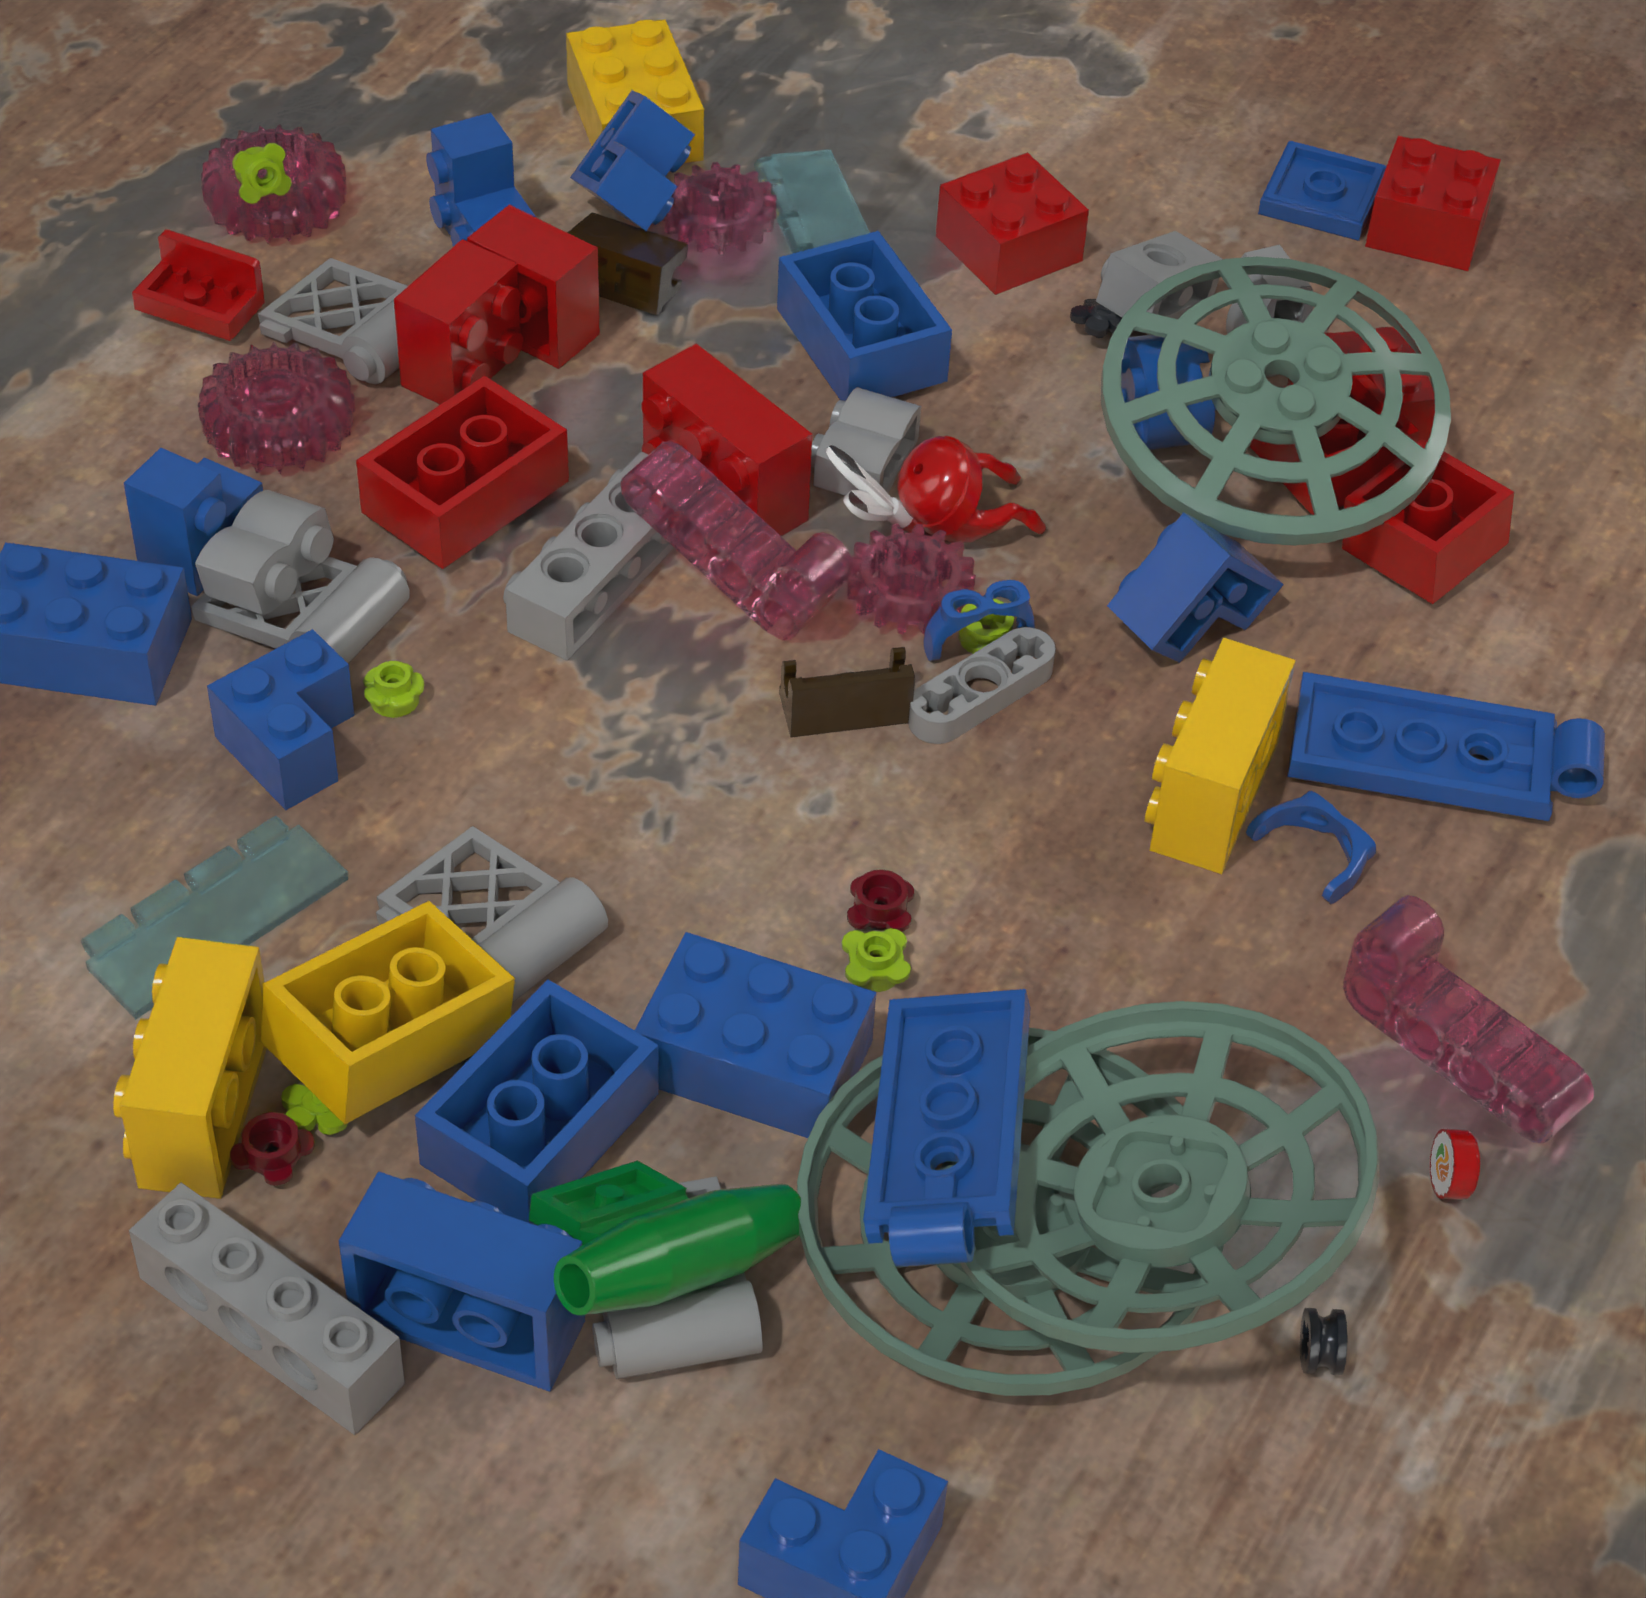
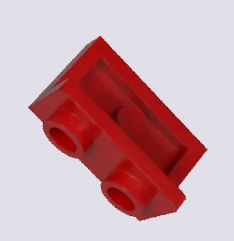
M165 229L158 236L161 254L160 263L132 291L135 310L232 341L265 303L259 260Z

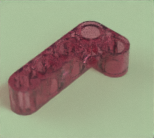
M671 441L662 442L621 480V491L629 506L763 630L782 641L794 638L831 602L852 573V557L840 540L824 532L815 533L801 547L795 550L690 452L677 443Z
M1406 895L1399 898L1361 930L1354 939L1343 980V990L1348 1002L1364 1019L1518 1134L1531 1142L1540 1144L1550 1141L1593 1099L1594 1088L1591 1079L1585 1070L1574 1060L1440 964L1437 960L1444 940V927L1440 917L1428 903L1416 896Z

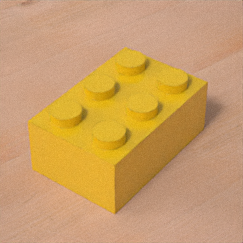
M666 19L656 21L640 20L634 24L605 28L595 26L583 31L566 33L567 84L591 146H593L631 90L646 96L695 134L688 144L691 147V151L684 163L704 161V108Z
M1224 637L1213 661L1205 658L1201 660L1191 692L1193 695H1196L1193 703L1183 700L1172 730V737L1177 738L1175 744L1172 746L1163 743L1154 765L1152 780L1161 782V787L1156 786L1153 790L1144 821L1154 825L1149 851L1219 874L1223 873L1278 745L1296 660Z
M427 901L263 983L261 1043L338 1119L347 1124L473 1056L511 1017L515 978L434 904Z
M177 937L168 964L160 963L155 971L152 986L154 1005L149 1019L141 1018L137 1024L133 1040V1056L135 1061L130 1075L120 1076L113 1101L115 1117L122 1118L125 1128L123 1155L124 1158L132 1160L139 1189L171 1192L182 1182L201 1197L217 1199L222 1197L232 1165L230 1150L239 1142L267 1048L261 1043L263 983L265 982L259 947Z

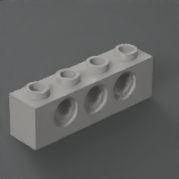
M640 452L624 469H618L611 476L607 486L591 502H586L579 508L574 520L557 537L553 536L548 539L540 554L522 572H516L510 578L503 596L504 603L506 604L507 632L568 660L699 522L700 478L644 452Z
M182 1182L129 1230L141 1280L352 1434L356 1435L404 1386L405 1380L399 1336Z

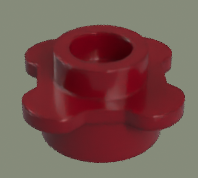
M873 870L852 881L850 892L855 897L854 906L847 911V920L851 926L857 929H866L867 927L878 930L893 928L901 932L910 927L912 917L907 912V904L914 898V888L908 881L889 870Z
M277 1112L263 1113L252 1118L245 1125L242 1131V1143L235 1144L230 1150L231 1163L238 1170L251 1169L263 1175L265 1182L269 1185H283L292 1179V1168L299 1159L313 1152L315 1147L314 1137L306 1129L298 1130L296 1123L285 1114ZM271 1148H279L276 1152L268 1153L266 1151Z

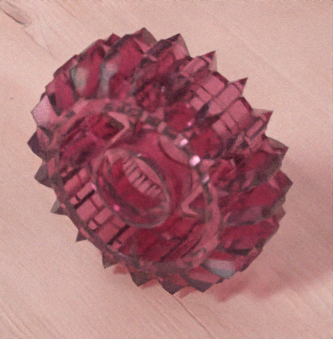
M279 124L275 129L268 130L259 125L258 130L251 133L239 130L237 139H221L220 148L209 150V160L203 163V172L201 173L203 201L207 205V211L213 216L214 223L222 226L225 225L228 234L235 235L242 232L246 241H251L256 237H264L267 244H269L273 238H285L290 242L292 236L298 234L311 237L313 227L320 229L328 228L329 219L340 216V207L345 203V195L347 194L345 165L342 163L341 155L336 153L334 144L327 141L323 142L320 133L305 135L302 127L284 130L282 125ZM268 143H276L285 151L283 167L285 174L291 179L289 191L282 196H278L275 193L262 196L254 204L245 202L239 195V189L242 184L238 181L232 165L235 155L251 147L264 148ZM261 169L258 172V177L263 178L266 175V169Z
M273 341L270 348L260 350L250 345L249 353L244 355L230 352L228 363L213 364L212 375L203 378V387L199 394L200 402H198L202 432L207 438V443L213 445L216 449L218 457H230L235 467L251 463L256 473H259L265 467H275L279 474H281L285 466L295 465L304 471L306 461L310 459L325 462L327 451L341 450L342 440L345 437L351 436V427L354 420L353 412L356 411L355 398L351 391V382L347 378L346 370H342L337 366L335 357L322 358L318 348H311L303 352L297 342L288 348H278Z

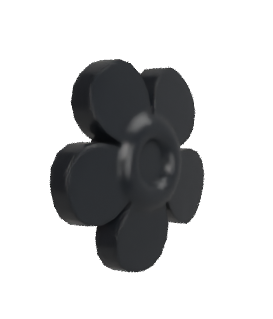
M1086 299L1083 305L1073 307L1070 312L1071 321L1077 324H1085L1084 331L1096 338H1103L1108 330L1114 333L1122 319L1113 311L1096 302V299Z

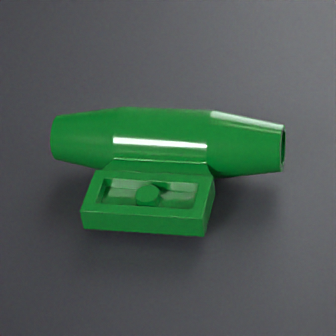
M637 1160L533 1193L531 1195L529 1221L536 1225L549 1224L567 1232L572 1238L582 1241V1246L562 1257L554 1269V1286L560 1302L570 1313L582 1316L655 1306L744 1273L800 1236L798 1213L801 1207V1197L789 1185L770 1184L713 1190L688 1198L686 1187Z

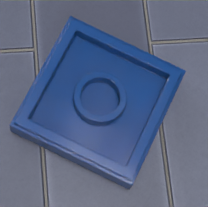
M1288 141L1262 195L1258 214L1359 241L1373 210L1375 196L1386 166L1302 143Z

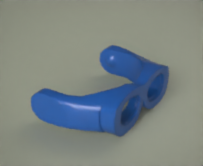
M1003 580L991 584L984 596L968 589L947 593L941 601V606L932 616L925 629L923 643L928 660L940 659L942 645L949 636L990 614L1017 617V628H1035L1033 610L1029 602L1030 595L1026 586L1016 580ZM1001 597L1011 602L998 604L993 599ZM965 604H973L977 607L964 613L956 611L958 607Z
M1308 791L1302 797L1265 810L1251 821L1246 830V835L1254 841L1260 840L1273 829L1284 825L1304 827L1319 832L1335 834L1349 865L1346 870L1331 880L1323 891L1322 897L1330 904L1337 902L1355 886L1367 861L1376 854L1374 840L1352 820L1340 814L1331 803L1313 791Z

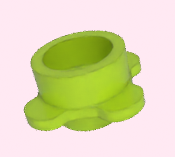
M268 143L264 148L251 147L235 155L232 165L238 181L242 184L239 189V195L245 202L254 204L262 196L272 193L282 196L289 191L291 179L284 171L283 160L285 158V151L280 145ZM266 169V175L263 178H259V170Z
M893 928L886 929L884 932L871 931L865 934L859 930H853L845 934L842 939V949L849 955V964L845 968L847 980L856 986L875 992L886 991L896 984L905 982L911 973V966L904 960L903 950L907 945L905 934Z

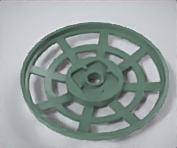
M1258 256L1222 259L1191 267L1166 278L1143 294L1124 314L1110 339L1101 373V407L1107 431L1120 458L1137 480L1161 502L1181 515L1184 512L1224 535L1257 543L1293 546L1329 543L1362 534L1383 524L1384 521L1405 509L1430 482L1446 447L1451 422L1450 392L1442 365L1427 338L1410 318L1383 295L1361 282L1323 266L1292 259ZM1248 275L1285 276L1316 283L1330 288V290L1325 295L1292 286L1254 285ZM1222 277L1229 288L1199 301L1185 311L1179 319L1146 312L1167 296L1196 283ZM1262 299L1290 300L1315 308L1303 323L1289 319L1271 318ZM1354 299L1376 312L1401 334L1416 353L1391 352L1387 343L1373 326L1346 306ZM1234 303H1238L1247 323L1235 328L1227 335L1196 325L1212 312ZM1336 318H1338L1358 333L1371 348L1372 352L1344 354L1339 346L1325 333ZM1132 331L1164 337L1157 363V385L1159 391L1125 403L1121 388V364L1127 340ZM1182 343L1214 354L1208 377L1182 384L1177 383L1176 359ZM1273 374L1283 375L1289 378L1294 385H1289L1285 388L1277 387L1271 384L1266 377ZM1400 374L1427 375L1430 377L1435 398V416L1431 436L1424 449L1395 427L1399 419L1403 400ZM1352 375H1383L1385 399L1380 415L1349 397L1352 389ZM1212 400L1218 413L1232 426L1223 442L1211 435L1198 423L1188 410V405ZM1167 412L1171 422L1184 439L1201 454L1211 459L1197 486L1194 488L1179 479L1156 459L1139 437L1133 424ZM1341 418L1367 434L1351 448L1325 458L1319 437L1329 432ZM1253 439L1272 444H1295L1300 462L1271 461L1248 455L1245 452ZM1382 446L1386 447L1411 467L1401 480L1384 493L1357 506L1339 510L1331 478L1361 466L1377 454ZM1233 471L1270 482H1306L1314 515L1265 514L1232 506L1218 500V497Z
M1189 1001L1149 1003L1099 1013L1062 1027L1028 1046L1024 1094L1045 1077L1065 1067L1082 1099L1071 1104L1053 1118L1035 1137L1026 1152L1020 1150L1014 1226L1019 1241L979 1250L975 1246L973 1261L960 1264L980 1292L1012 1319L1047 1337L1085 1348L1126 1353L1177 1351L1219 1342L1259 1327L1302 1302L1330 1278L1356 1246L1370 1218L1380 1173L1377 1132L1367 1099L1350 1071L1324 1045L1292 1025L1252 1010L1219 1003ZM1171 1037L1203 1038L1194 1074H1152L1120 1081L1108 1086L1091 1057V1054L1110 1047L1146 1039ZM1232 1042L1257 1048L1287 1061L1311 1077L1322 1089L1287 1114L1278 1104L1259 1091L1223 1078ZM1186 1097L1181 1115H1156L1130 1122L1121 1108L1130 1103L1153 1098ZM1219 1102L1249 1114L1265 1125L1267 1129L1238 1146L1231 1136L1216 1125L1209 1123L1215 1103ZM1340 1110L1349 1125L1357 1152L1358 1187L1355 1198L1314 1200L1315 1168L1308 1143L1304 1136ZM1095 1119L1104 1136L1088 1150L1078 1167L1050 1160L1053 1154L1071 1135ZM1285 1151L1293 1172L1291 1200L1251 1198L1248 1172L1280 1152ZM953 1161L943 1162L942 1170L948 1169L957 1163ZM1161 1183H1173L1180 1186L1174 1193L1165 1197H1150L1145 1194L1157 1188ZM1038 1185L1073 1194L1080 1221L1040 1235L1034 1213ZM1241 1225L1280 1227L1266 1247L1237 1270L1231 1266L1219 1250L1220 1247L1235 1235ZM1344 1226L1321 1256L1289 1283L1261 1299L1248 1286L1260 1279L1283 1259L1299 1239L1304 1228ZM1095 1245L1104 1254L1120 1261L1106 1288L1077 1276L1056 1258ZM1191 1263L1207 1283L1200 1287L1173 1293H1139L1151 1268H1166ZM1034 1265L1041 1275L1060 1290L1096 1306L1084 1324L1050 1315L1016 1298L1002 1287L992 1274ZM1216 1300H1220L1230 1311L1213 1319L1175 1327L1130 1330L1118 1328L1127 1312H1174L1206 1305Z
M1029 1027L1028 1046L1055 1031ZM1107 1049L1091 1054L1108 1086L1120 1081L1148 1075L1132 1062ZM883 1055L869 1062L844 1083L819 1114L804 1146L797 1180V1193L801 1197V1207L798 1213L801 1242L807 1264L826 1299L850 1328L882 1354L920 1375L961 1389L1004 1396L1053 1395L1093 1387L1132 1371L1160 1353L1124 1352L1095 1364L1085 1347L1047 1337L1035 1330L1005 1331L971 1324L986 1297L962 1269L960 1263L936 1264L958 1287L943 1311L932 1306L917 1294L897 1270L899 1267H896L892 1260L889 1241H884L883 1239V1243L869 1244L865 1234L863 1217L872 1144L846 1127L856 1114L878 1096ZM1069 1074L1054 1105L1042 1101L1024 1099L1023 1123L1035 1124L1044 1128L1067 1107L1082 1099ZM1175 1097L1153 1098L1131 1103L1148 1117L1156 1115H1181L1183 1106ZM1092 1122L1085 1124L1060 1146L1050 1160L1066 1164L1060 1160V1157L1070 1138L1089 1150L1104 1136L1102 1130ZM1020 1145V1150L1025 1152L1029 1148V1145ZM831 1152L867 1174L860 1203V1230L863 1244L823 1247L819 1234L818 1195L823 1169ZM1161 1183L1157 1188L1148 1191L1145 1194L1152 1197V1194H1155L1174 1184ZM1038 1185L1034 1213L1040 1235L1080 1221L1073 1194ZM997 1226L974 1227L977 1250L1019 1241L1015 1230L1014 1235L999 1236ZM1224 1245L1219 1248L1221 1253L1223 1252ZM1087 1247L1056 1258L1074 1274L1080 1272L1108 1282L1111 1281L1120 1261L1107 1256L1094 1247ZM1034 1265L992 1274L995 1280L1016 1298L1022 1301L1025 1300L1026 1303L1050 1315L1067 1319L1054 1294V1291L1059 1288L1041 1275ZM1151 1268L1140 1291L1153 1294L1173 1293L1200 1287L1207 1283L1196 1269L1192 1274L1168 1268ZM874 1271L880 1283L901 1307L917 1320L932 1328L920 1347L916 1349L890 1335L863 1313L840 1287L834 1274ZM1201 1306L1174 1311L1170 1318L1159 1328L1191 1323ZM1095 1307L1071 1321L1084 1324ZM960 1341L974 1346L999 1350H1038L1050 1347L1064 1371L1050 1374H1002L965 1368L947 1360Z

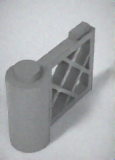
M329 258L258 313L261 334L284 343L293 339L343 359L346 369L353 377L371 384H378L399 369L394 298L408 286ZM333 280L350 285L322 290ZM377 298L386 299L381 303L360 306V301ZM353 303L352 308L328 312L321 311L323 307ZM314 309V314L288 317L293 312ZM353 325L341 336L324 331L325 329Z
M328 556L310 573L299 577L295 594H292L279 607L268 614L261 615L241 607L225 609L222 606L226 602L207 596L205 593L191 606L196 621L273 648H278L313 629L349 664L407 603L410 598V589L404 572L399 566L389 560L369 557L356 566ZM324 577L332 579L328 586L302 592L300 583ZM300 611V614L286 629L265 622V619Z
M474 826L470 827L377 896L379 910L376 912L378 922L381 924L413 909L407 902L418 894L442 892L441 906L436 907L453 923L487 921L486 928L474 936L472 940L515 978L512 1003L603 933L608 927V917L605 908L595 893L582 881L569 877L559 882ZM474 852L490 862L489 870L454 872V868ZM527 886L533 890L523 900L498 901L499 888ZM488 889V902L452 905L453 891Z
M717 1176L679 1183L687 1188L686 1195L688 1198L713 1190H720ZM745 1273L655 1306L604 1312V1321L592 1323L599 1367L612 1365L616 1379L758 1354L762 1352L763 1348L758 1305L752 1284L749 1280L746 1281Z

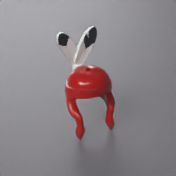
M938 436L924 440L912 449L905 458L898 475L897 490L900 500L890 497L885 489L843 450L833 445L825 449L834 466L858 489L850 491L844 496L843 501L848 509L860 519L866 521L887 520L910 535H917L924 530L929 534L955 544L974 542L1003 528L1012 519L1024 523L1029 529L1038 534H1043L1046 530L1045 523L1034 509H1027L1017 503H1007L990 510L977 509L982 492V469L988 468L1009 484L1017 485L1021 476L1012 464L1002 462L989 453H974L969 445L956 438Z

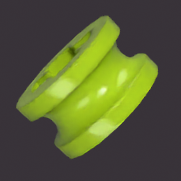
M993 599L998 604L1005 603L998 599ZM966 604L962 608L961 613L974 610L977 607L973 604ZM987 615L979 621L959 630V641L968 652L974 654L1012 631L1014 616ZM983 625H989L990 629H983Z

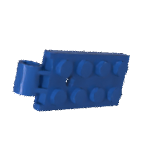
M1303 672L1299 688L1288 777L1550 821L1553 809V802L1550 799L1551 791H1558L1562 795L1571 798H1586L1601 790L1604 782L1605 731L1598 723L1588 719H1570L1557 727L1554 713ZM1480 754L1489 760H1480L1471 755Z
M1026 989L889 999L863 1222L869 1244L883 1243L884 1232H889L890 1251L896 1267L972 1262L975 1248L974 1227L997 1226L999 1236L1014 1235L1031 1010ZM946 1161L957 1163L948 1169L934 1170L936 1166Z

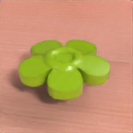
M293 1084L282 1092L281 1102L283 1107L288 1110L285 1115L289 1116L296 1123L298 1130L306 1129L311 1131L318 1124V1130L321 1133L331 1135L346 1129L348 1123L344 1124L306 1086Z

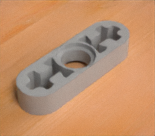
M1022 627L1014 629L921 685L914 691L913 702H910L908 724L911 732L917 738L927 743L943 744L953 741L1038 688L1050 679L1053 672L1056 649L1053 639L1047 633L1036 628ZM975 678H986L995 682L998 688L989 692H979L970 688L966 683Z

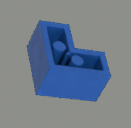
M631 90L570 178L616 213L647 231L652 223L654 225L660 223L673 205L674 198L671 196L678 186L667 179L666 175L669 171L671 173L676 172L684 164L691 151V147L688 144L695 134L646 96Z
M491 113L431 129L432 152L427 153L426 162L429 174L435 185V196L430 197L429 205L435 224L438 228L445 227L451 236L453 247L462 239L467 241V237L509 204L536 217L514 187L513 143Z
M160 448L124 482L137 561L184 567L187 591L194 596H198L204 590L195 565L200 552L215 534L224 528L232 526L236 516L247 501L263 491L262 482L205 457L199 463H196Z
M1183 512L1176 522L1170 524L1162 531L1157 540V545L1141 565L1122 580L1118 593L1109 602L1107 607L1151 650L1180 663L1218 617L1246 630L1284 584L1239 542Z
M313 629L207 685L216 739L285 810L339 781L332 728L354 716L349 664Z
M880 1449L875 1454L845 1510L775 1478L739 1540L738 1585L764 1598H904L942 1527L948 1481Z

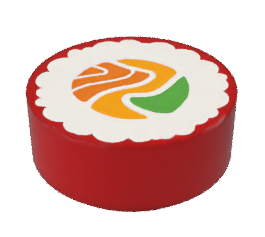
M1440 1129L1434 1138L1430 1154V1177L1434 1193L1440 1199L1467 1200L1474 1193L1479 1180L1480 1153L1478 1143L1468 1130Z

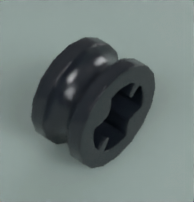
M1305 1308L1300 1328V1360L1303 1373L1315 1374L1318 1367L1326 1366L1330 1374L1342 1375L1346 1365L1348 1342L1347 1321L1344 1310L1332 1309L1330 1315L1322 1317L1318 1314L1316 1308Z

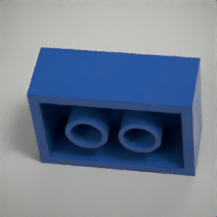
M879 231L779 257L777 310L840 400L846 401L851 392L857 387L885 396L895 397L948 381L952 329Z
M5 542L0 553V683L156 706L192 621L184 567Z
M685 932L635 1031L658 1044L659 1090L808 1138L819 1114L838 1089L853 1077L862 1066L873 1041L876 992Z
M547 979L415 1114L420 1165L473 1199L489 1203L505 1215L534 1224L529 1221L531 1195L582 1178L658 1096V1044Z
M378 1171L339 1239L347 1300L399 1336V1339L537 1388L551 1391L585 1323V1315L578 1316L570 1313L560 1302L554 1286V1269L562 1257L581 1247L582 1241L572 1238L567 1232L549 1224L537 1226L505 1215L489 1203L482 1201L467 1202L438 1192L432 1186L419 1179H400Z

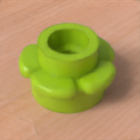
M400 661L381 663L377 667L372 668L363 680L364 686L367 687L364 690V696L370 702L372 709L379 715L390 718L402 717L414 711L419 704V695L423 693L425 686L422 675L418 672L414 673L411 665Z

